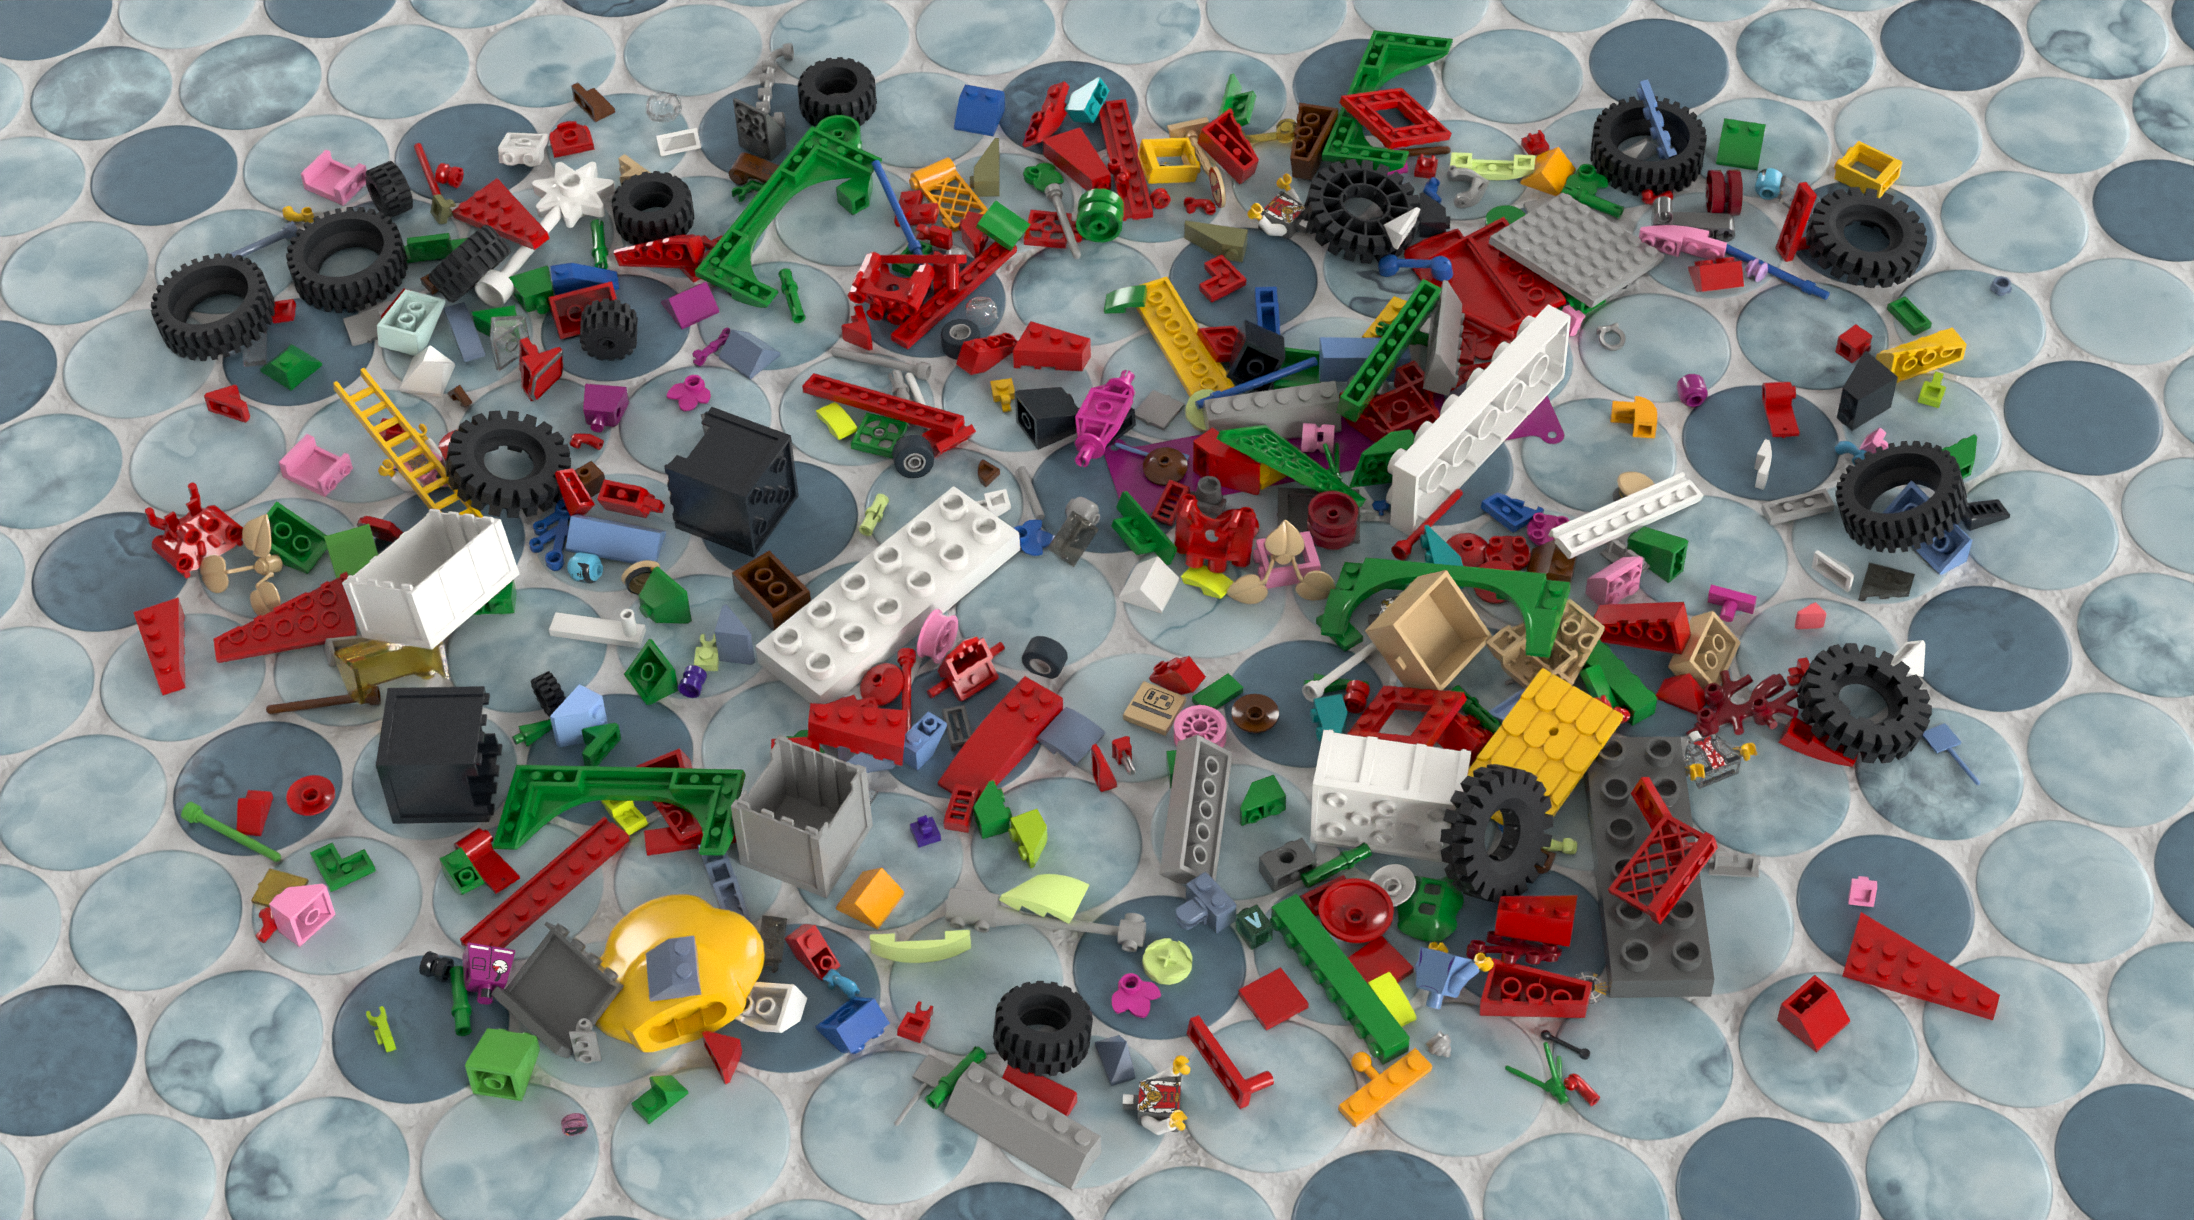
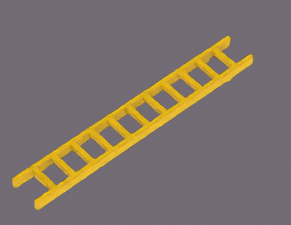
M365 368L360 369V373L369 387L350 397L337 381L333 383L334 391L389 460L393 462L394 466L429 510H440L460 499L457 496L458 489L453 490L454 494L437 503H434L429 497L428 493L445 484L449 485V477H446L445 467ZM375 393L381 402L361 412L355 402ZM387 408L393 417L373 427L367 417ZM399 423L405 432L385 442L379 433ZM411 438L417 448L397 457L391 448ZM423 453L430 463L409 472L403 463ZM436 469L442 478L422 488L416 478ZM461 500L467 509L460 512L459 515L466 513L474 514V517L478 518L484 517L479 510L471 507V500L466 502Z

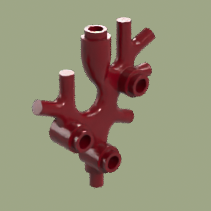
M1723 670L1720 672L1722 686L1717 683H1710L1706 686L1704 695L1708 708H1703L1698 712L1697 723L1694 724L1693 729L1686 732V735L1690 741L1692 738L1689 734L1694 731H1698L1701 737L1713 736L1718 733L1719 726L1727 723L1732 724L1736 735H1741L1744 733L1742 722L1747 717H1753L1757 725H1767L1770 729H1775L1778 723L1773 718V714L1781 713L1793 718L1798 716L1799 710L1787 704L1799 697L1795 689H1792L1774 701L1768 702L1767 699L1780 693L1787 686L1784 677L1780 673L1777 675L1772 674L1754 688L1750 699L1746 703L1737 705L1732 703V696L1751 684L1753 679L1747 674L1737 681H1731L1729 671Z

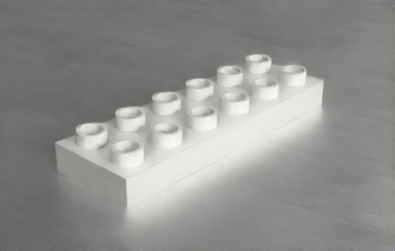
M1548 304L1536 318L1527 316L1520 324L1517 337L1511 344L1505 341L1496 348L1491 364L1485 370L1477 368L1473 371L1468 379L1466 390L1459 397L1452 394L1447 398L1442 406L1440 417L1434 423L1426 421L1420 426L1415 435L1414 444L1407 451L1400 448L1393 454L1388 464V472L1393 475V481L1386 496V502L1391 505L1390 526L1410 536L1456 489H1459L1564 378L1570 315Z
M953 486L755 646L758 663L809 703L827 704L842 698L862 681L870 669L883 664L916 637L932 611L940 609L942 614L945 613L1020 551L1019 532Z

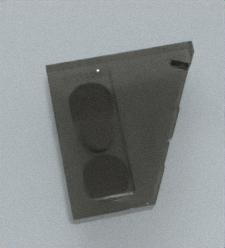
M1869 562L1858 601H1866L1867 597L1879 596L1880 599L1909 597L1915 574Z

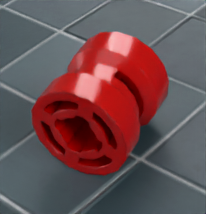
M440 163L435 173L437 183H448L449 186L455 188L461 185L464 177L462 168L450 167L449 164Z
M1352 680L1347 684L1346 695L1343 698L1347 711L1361 713L1365 710L1366 699L1370 693L1368 684L1359 680Z

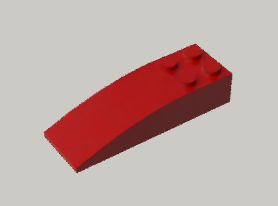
M1024 676L995 706L966 741L938 781V786L950 793L953 792L955 784L978 787V800L989 781L994 780L997 786L1039 742L1036 738L1063 710V698ZM959 791V795L971 797L972 793Z

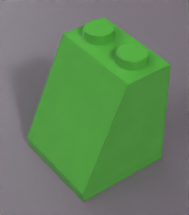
M369 524L324 536L336 578L346 571L348 576L355 575L374 556H378Z
M487 1028L465 1064L472 1092L474 1094L522 1101L540 1052L537 1036L527 1032L515 1033L502 1028Z

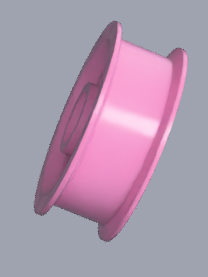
M940 609L932 611L920 631L917 642V655L921 658L928 656L933 659L934 663H941L946 653L954 644L958 631V618L955 615L945 616Z
M1195 705L1182 710L1174 721V742L1176 747L1178 741L1199 735L1223 748L1226 743V721L1224 716L1218 710L1205 705Z

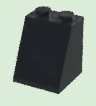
M1244 320L1235 337L1226 377L1243 384L1278 371L1285 360L1284 337ZM1272 382L1257 387L1254 390L1259 392L1268 391Z
M1864 352L1843 386L1836 418L1853 431L1888 410L1892 405L1898 377L1869 352Z
M1062 387L1015 391L1016 422L1037 450L1077 433L1075 416L1080 407L1076 406L1071 394H1067Z

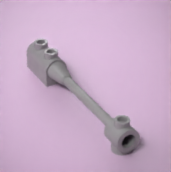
M950 888L946 921H950V926L955 929H964L965 924L975 925L974 929L976 931L986 933L989 932L990 927L1021 925L1022 923L1118 936V944H1122V949L1127 952H1136L1137 947L1144 946L1146 922H1144L1145 918L1140 914H1125V918L1120 920L1119 926L1071 920L1068 924L1059 918H1043L1042 916L1023 914L1020 911L1001 906L999 894Z

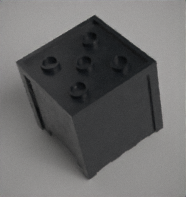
M711 407L708 412L704 413L705 418L701 422V424L710 428H708L689 456L684 458L676 455L668 465L665 464L664 466L665 474L668 475L669 479L667 487L668 491L671 492L669 497L670 504L673 505L674 509L672 513L673 521H675L676 529L754 558L799 496L791 435Z
M485 686L387 688L375 766L393 824L489 822L490 815H494L495 803H491L492 794H497L498 783L494 782V777H499L500 765H496L497 756L502 755L503 745L498 743L495 733H485L482 730V726H486L487 714H482L483 705H489L490 693H486Z

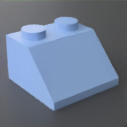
M580 684L550 716L558 747L584 743L581 731L583 728L608 724L603 697Z

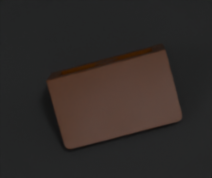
M578 82L571 85L574 101L594 122L615 113V108L595 88L586 91Z

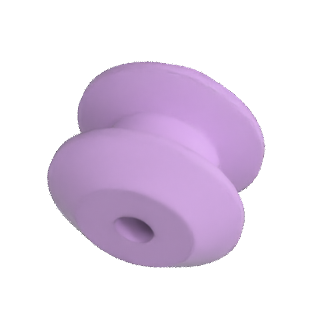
M1758 258L1754 261L1751 260L1745 269L1747 278L1755 276L1756 282L1761 281L1768 272V264L1764 262L1760 265Z

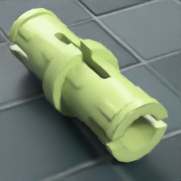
M877 494L871 507L867 508L865 518L859 527L861 534L871 536L877 522L879 523L882 520V513L889 503L888 497L884 494Z

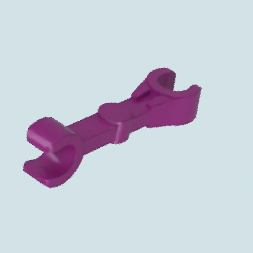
M724 328L718 339L710 342V345L703 350H695L692 353V356L696 358L693 360V363L698 366L703 365L707 356L718 351L722 345H725L730 334V328Z

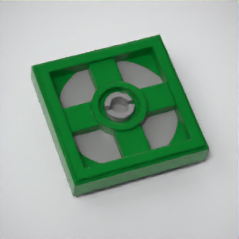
M866 412L851 442V449L893 459V447L899 439L904 437L908 429V423Z

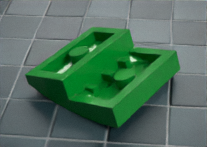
M995 201L980 219L976 228L1011 251L1031 224L998 201Z

